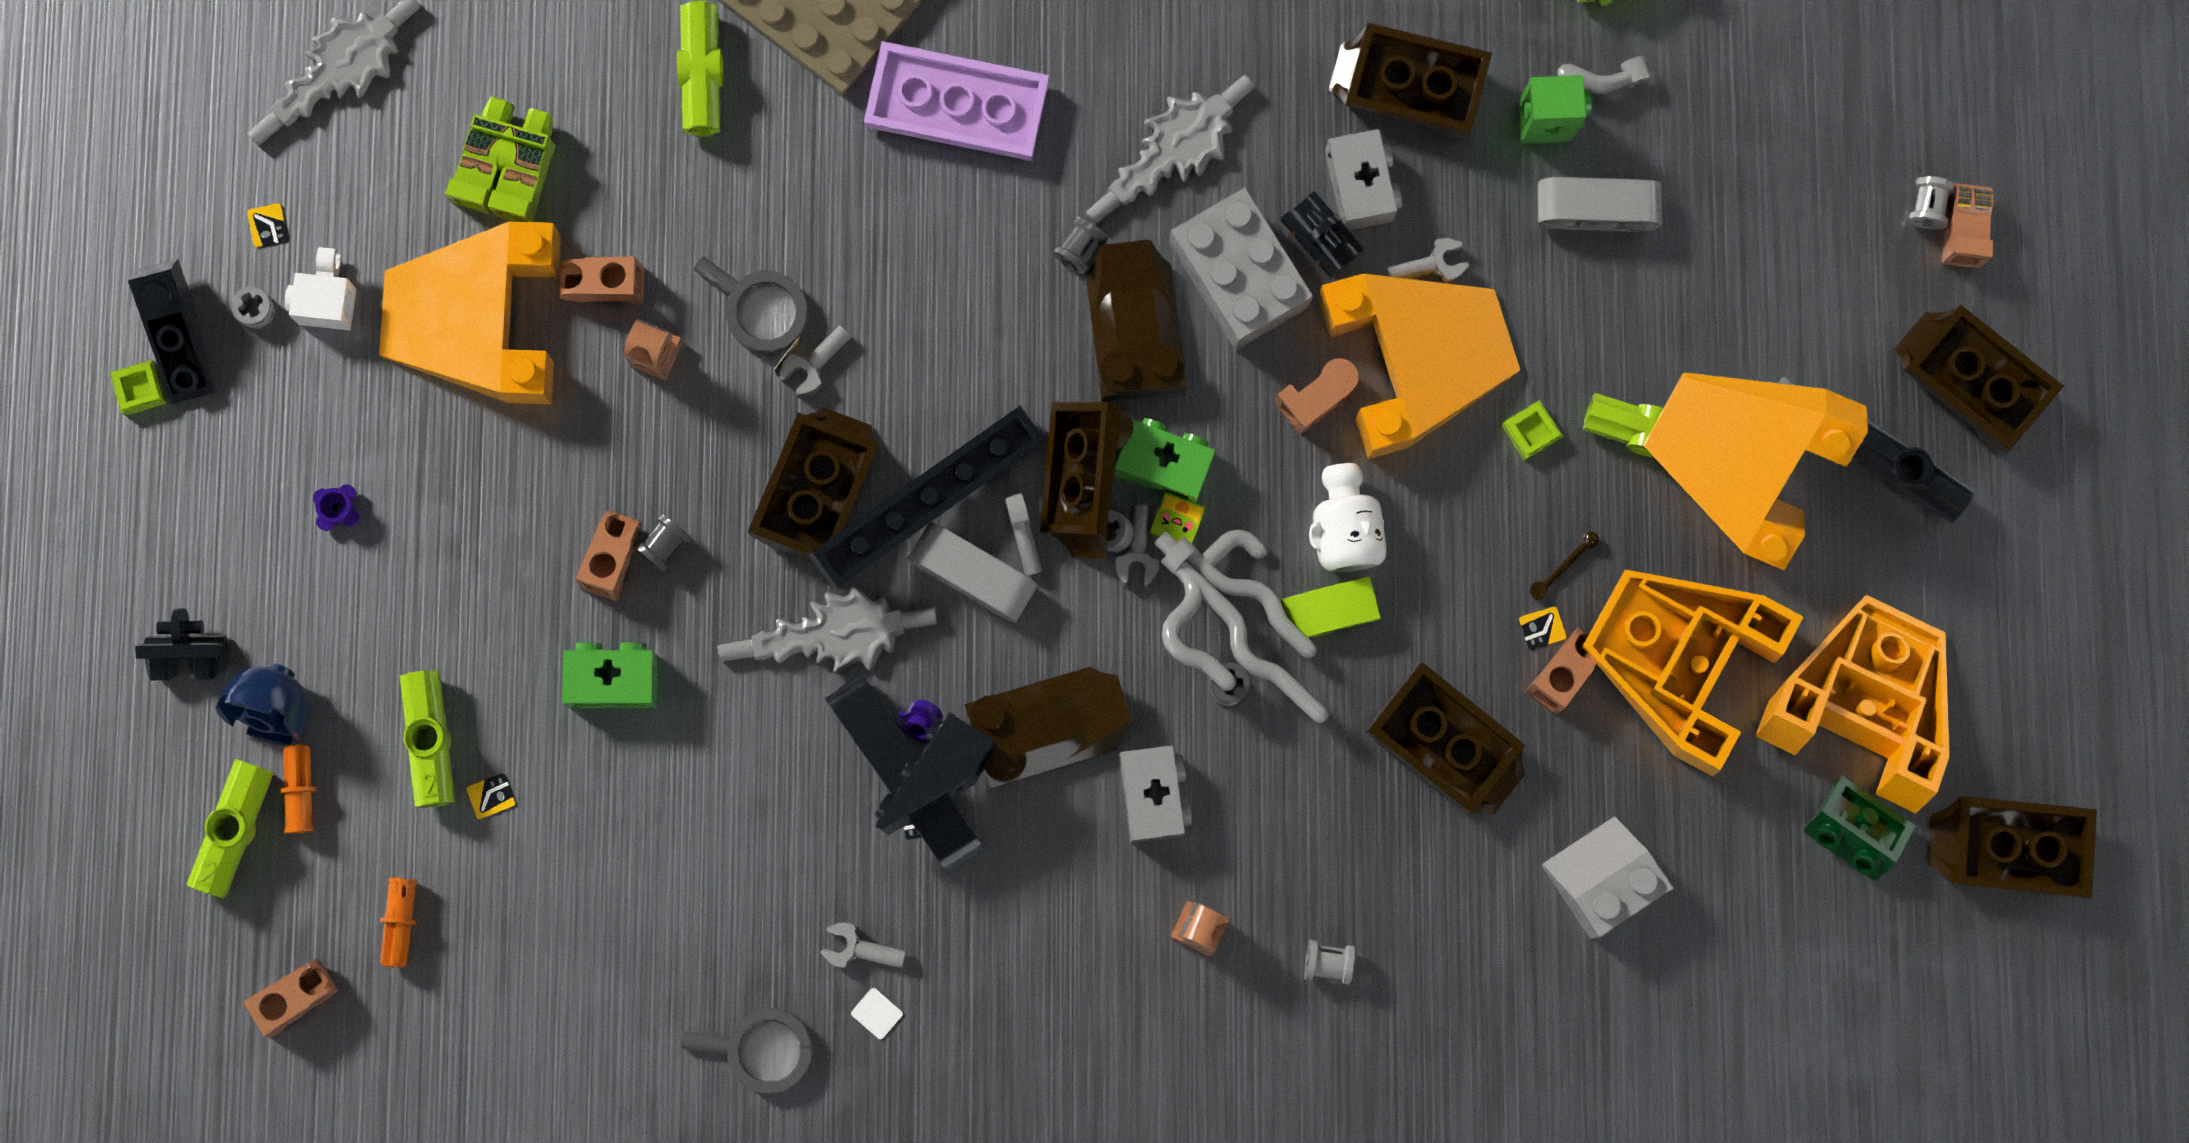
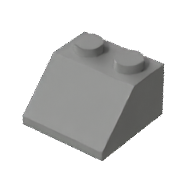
M1615 816L1541 864L1590 939L1601 937L1673 889L1650 852Z

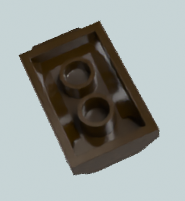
M1367 22L1364 30L1357 36L1341 43L1329 91L1336 94L1346 106L1436 129L1447 138H1459L1462 136L1470 138L1492 52Z
M1151 240L1102 245L1093 265L1085 274L1101 402L1186 392L1185 361L1182 352L1171 264L1162 257Z
M1961 304L1955 309L1944 312H1925L1894 348L1907 374L1974 428L1978 438L1984 445L1991 449L2001 450L2005 454L2012 449L2064 387V385Z
M1052 402L1040 532L1049 533L1067 548L1072 557L1107 559L1108 523L1116 451L1128 443L1134 430L1130 412L1118 403Z
M825 407L807 415L797 413L752 519L748 534L769 547L814 563L808 554L845 529L849 523L879 449V443L875 441L872 434V425Z
M1423 662L1418 663L1402 681L1365 731L1380 747L1389 750L1469 814L1489 813L1495 815L1525 776L1522 763V751L1525 744Z
M1092 667L1076 670L997 695L984 696L977 701L964 704L970 726L994 740L999 747L984 770L990 790L1115 752L1124 733L1133 725L1118 676L1100 672Z
M1961 796L1950 806L1931 816L1928 865L1947 877L1953 885L2052 895L2060 898L2090 899L2092 898L2097 809Z

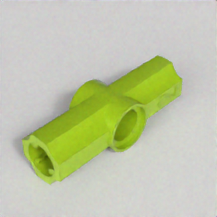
M689 1L687 4L680 5L681 50L677 51V76L679 88L682 89V125L684 134L695 136H712L715 133H721L720 88L724 86V66L722 50L719 49V13L717 4L706 1Z
M1595 393L1587 408L1582 430L1627 444L1626 448L1630 451L1654 458L1644 447V443L1663 408L1650 404L1636 406Z
M423 670L400 675L406 726L403 741L409 752L415 807H437L456 803L449 752L452 738L446 726L440 671ZM434 728L437 733V742L431 749L421 750L418 745L420 733L424 729Z
M238 759L234 760L217 807L209 814L205 821L204 829L206 835L186 886L226 899L245 847L255 837V821L274 772ZM235 817L239 823V831L233 839L225 840L222 835V826L227 819Z

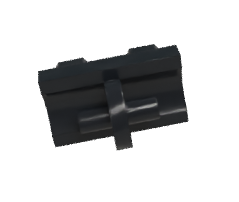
M1315 191L1281 217L1280 221L1330 279L1364 252L1362 245Z
M175 608L172 611L171 621H157L156 624L157 634H171V636H147L144 644L135 645L136 659H145V666L150 681L169 680L176 677V658H189L191 679L210 680L218 675L220 654L227 649V635L189 636V634H203L204 623L203 621H189V615L185 608Z

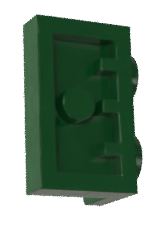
M1841 775L1833 783L1818 813L1807 822L1803 831L1815 839L1819 845L1831 850L1851 864L1858 872L1867 875L1873 880H1878L1897 863L1916 825Z

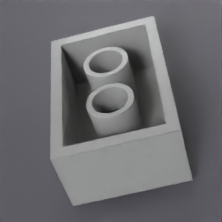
M1245 187L1170 231V247L1235 351L1309 308L1313 295Z

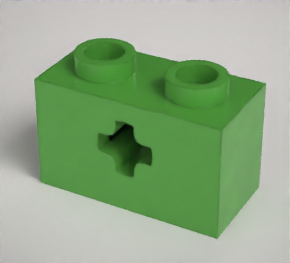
M1583 75L1530 78L1518 102L1521 144L1572 142L1579 128H1583L1586 115H1590L1592 109L1590 89H1584Z
M1144 418L1142 423L1133 420V434L1121 450L1115 466L1114 476L1162 494L1167 492L1196 503L1215 453L1214 449L1208 447L1209 442L1189 433H1185L1183 438L1168 433V427L1165 424L1153 419ZM1165 450L1173 453L1172 460L1174 461L1169 462L1167 468L1159 465L1160 458L1158 457L1162 456Z
M576 643V650H563L562 703L568 708H657L658 655L653 650H647V644L620 643V650H602L601 643ZM609 665H613L617 671L621 672L620 677L612 679V685H608L601 678V673L609 671Z

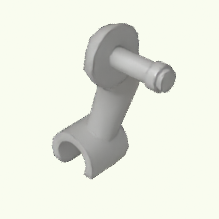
M1638 56L1622 63L1621 69L1623 72L1613 75L1599 76L1575 65L1564 64L1559 67L1558 76L1583 75L1584 89H1590L1591 93L1605 94L1625 86L1633 88L1641 80L1649 78L1651 72L1645 57Z

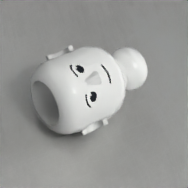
M1356 463L1331 465L1324 468L1322 473V483L1329 492V500L1321 502L1315 508L1313 524L1309 530V539L1311 545L1317 548L1319 562L1324 569L1330 572H1353L1373 568L1380 565L1386 557L1387 547L1381 506L1376 498L1360 495L1359 487L1363 481V474Z

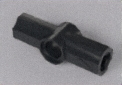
M1867 419L1868 432L1853 458L1883 477L1886 484L1893 491L1907 493L1949 522H1955L1967 508L1975 490L1936 465L1925 450L1918 447H1909ZM1902 461H1907L1915 467L1917 474L1915 480H1910L1902 474L1900 465Z

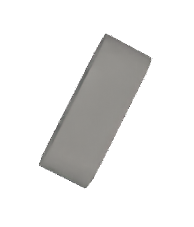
M1574 177L1542 179L1538 181V226L1547 229L1638 232L1660 229L1662 227V183L1642 179Z
M930 522L926 526L907 558L911 564L1012 623L1017 622L1038 587L1029 577L934 522Z

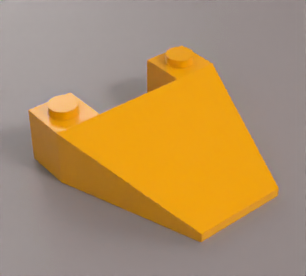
M509 221L385 270L379 355L385 359L507 403L552 405L554 361L547 351L508 349L513 277L559 278L561 235L554 223Z
M1364 273L1321 286L1317 298L1329 337H1335L1374 325L1396 395L1395 399L1360 408L1355 418L1367 459L1411 447L1520 371L1495 289Z
M1683 372L1649 433L1644 447L1744 554L1785 570L1805 537L1804 510L1776 498L1805 450L1847 467L1868 432L1867 406L1823 388Z
M1625 569L1582 647L1673 756L1713 777L1723 767L1741 731L1702 711L1701 708L1736 644H1739L1775 663L1785 653L1804 617L1764 595Z
M1865 595L1768 701L1755 736L1796 755L1814 736L1819 725L1888 759L1876 795L1916 814L1937 794L1949 760L1946 633L1875 598Z

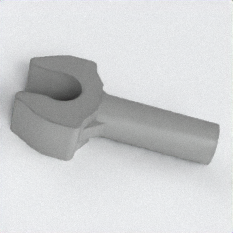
M1442 238L1435 241L1433 251L1429 257L1388 267L1386 272L1389 277L1413 279L1433 273L1438 275L1444 283L1449 284L1457 281L1465 273L1469 263H1458L1454 266L1447 265L1443 260V256L1459 251L1463 243L1451 238Z
M838 326L809 356L798 357L790 354L783 361L780 372L781 381L784 383L795 372L804 371L808 376L806 381L797 388L796 395L798 398L815 394L823 386L819 378L820 368L851 336L841 326Z
M1019 493L1004 497L1025 575L1042 572L1023 495Z
M1146 505L1132 506L1131 523L1134 534L1130 543V549L1124 556H1118L1115 561V571L1123 586L1127 585L1128 569L1133 564L1138 563L1144 567V586L1147 588L1154 581L1159 571V560L1152 558L1147 552L1150 507Z
M843 922L827 927V932L837 936H844L847 940V948L843 952L836 953L833 950H821V954L832 965L846 968L848 962L861 958L898 968L903 967L906 951L861 940L856 933V926L854 924Z

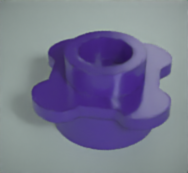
M342 485L340 489L321 488L314 493L313 502L319 515L316 519V524L321 530L330 531L334 526L346 525L354 527L358 524L360 514L355 511L354 504L357 492L351 485ZM335 504L340 505V510L337 512L333 511Z
M916 700L911 703L907 712H898L895 719L898 725L905 727V731L910 737L921 743H928L925 741L928 731L937 719H943V714L935 704L926 700Z

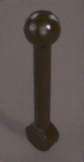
M1594 531L1585 532L1582 536V542L1541 582H1535L1531 585L1529 589L1530 596L1536 600L1544 598L1547 594V588L1587 548L1597 546L1599 543L1597 533Z

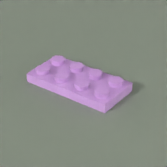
M882 41L864 118V127L1032 161L1049 84V75Z

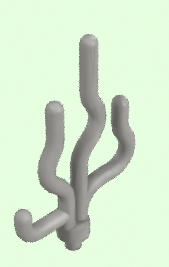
M1238 529L1228 531L1220 536L1201 554L1185 537L1177 542L1165 531L1156 540L1154 545L1166 555L1161 563L1181 580L1185 588V598L1169 614L1163 624L1162 639L1164 647L1169 654L1183 665L1202 670L1224 690H1232L1236 686L1234 675L1207 652L1188 647L1180 639V629L1194 616L1203 600L1228 625L1231 650L1238 664L1252 676L1274 683L1315 722H1325L1329 716L1326 707L1279 665L1259 659L1253 655L1248 646L1247 628L1243 616L1222 595L1251 597L1258 600L1264 606L1269 623L1286 642L1304 658L1315 656L1317 652L1316 645L1286 617L1281 600L1271 588L1261 582L1250 579L1228 578L1215 567L1234 547L1243 548L1255 559L1265 557L1267 547L1250 532Z

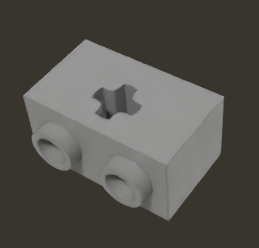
M1379 129L1329 138L1325 153L1341 222L1349 231L1392 223L1397 213V208L1402 207V200L1398 183H1391L1388 167L1393 166L1389 142H1382ZM1359 174H1365L1367 180H1373L1371 186H1365L1363 180H1357Z
M1173 745L1120 752L1119 760L1130 843L1183 837L1185 834L1184 826L1192 825L1189 800H1180L1178 782L1186 781L1183 756H1174ZM1151 783H1158L1160 790H1167L1168 795L1162 798L1161 805H1154L1152 798L1144 797V793L1150 790Z

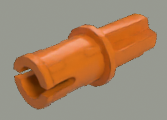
M304 744L288 745L283 749L284 788L280 789V794H284L285 798L284 831L287 834L314 832L312 793L316 792V787L311 786L310 747Z
M390 877L388 880L389 889L386 915L380 919L381 923H385L380 958L382 966L403 968L407 965L411 926H416V920H412L418 880L409 878L404 880V878Z

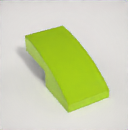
M1370 576L1281 599L1286 617L1308 638L1332 634L1336 630L1377 622L1381 619Z

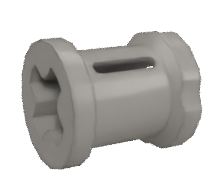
M1926 176L1917 178L1915 182V188L1918 190L1915 211L1909 214V223L1923 229H1945L1949 221L1945 216L1948 197L1954 192L1955 184L1940 177ZM1934 198L1933 208L1931 209L1929 208L1930 200Z
M1310 939L1306 953L1304 978L1312 980L1314 976L1339 979L1342 984H1350L1354 968L1355 946L1347 945L1345 949L1318 945L1317 940Z

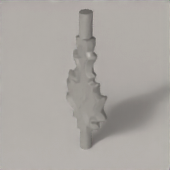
M402 0L386 15L381 13L375 19L365 12L360 13L359 19L356 22L332 18L330 21L332 29L329 32L312 37V42L316 43L318 47L303 53L308 58L315 60L317 65L305 68L306 75L304 77L286 81L284 87L289 91L287 97L277 99L270 108L272 112L250 130L247 135L259 147L282 126L285 125L288 128L296 122L299 115L306 118L310 117L317 100L322 97L329 99L333 90L337 92L338 98H342L347 89L353 87L360 98L366 92L375 75L389 78L388 55L398 53L393 37L398 32L397 28L417 12L421 6L416 0Z
M1243 75L1221 95L1216 94L1209 99L1198 92L1193 93L1192 100L1167 97L1169 111L1146 119L1144 122L1145 125L1155 130L1154 135L1142 140V143L1147 144L1150 148L1140 151L1142 158L1136 164L1118 169L1120 178L1114 180L1108 188V193L1085 212L1088 220L1094 225L1099 224L1119 205L1123 207L1129 202H1134L1138 192L1144 191L1149 197H1152L1157 189L1159 180L1163 176L1170 178L1174 168L1179 171L1181 179L1185 182L1192 169L1196 171L1198 176H1202L1210 159L1216 158L1219 161L1224 159L1222 136L1233 131L1226 118L1233 113L1232 107L1255 88L1252 81Z
M855 586L851 588L850 594L845 597L826 593L827 605L810 602L812 609L816 613V620L803 617L802 623L795 624L784 619H777V630L773 633L762 630L758 634L752 635L749 640L717 645L720 662L748 657H755V660H765L774 657L778 663H781L794 653L804 652L806 657H810L814 652H817V663L828 658L834 659L833 673H840L859 661L865 665L868 671H871L882 650H886L889 653L894 651L895 637L904 634V630L937 624L935 609L930 607L902 613L900 608L890 610L885 597L881 596L878 601L872 602Z

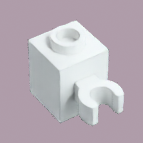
M318 247L316 275L295 273L293 285L287 287L285 309L289 311V316L298 325L351 331L356 288L347 278L338 277L341 269L342 255L337 254L336 249Z

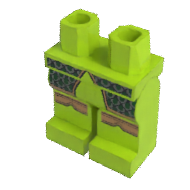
M490 97L482 116L473 115L470 124L471 129L465 140L463 154L454 179L450 178L445 195L453 204L486 214H490L492 211L495 216L514 222H534L550 158H552L555 144L550 138L553 117L548 112L529 108L523 128L511 125L510 122L515 106L506 100Z

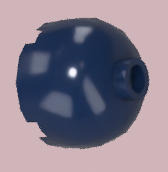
M270 664L269 668L262 666L247 668L234 676L222 691L215 709L217 714L232 727L236 719L247 725L248 729L245 734L271 744L288 746L292 744L293 739L296 743L300 742L309 720L310 702L304 687L294 679L295 673L292 670L279 664Z

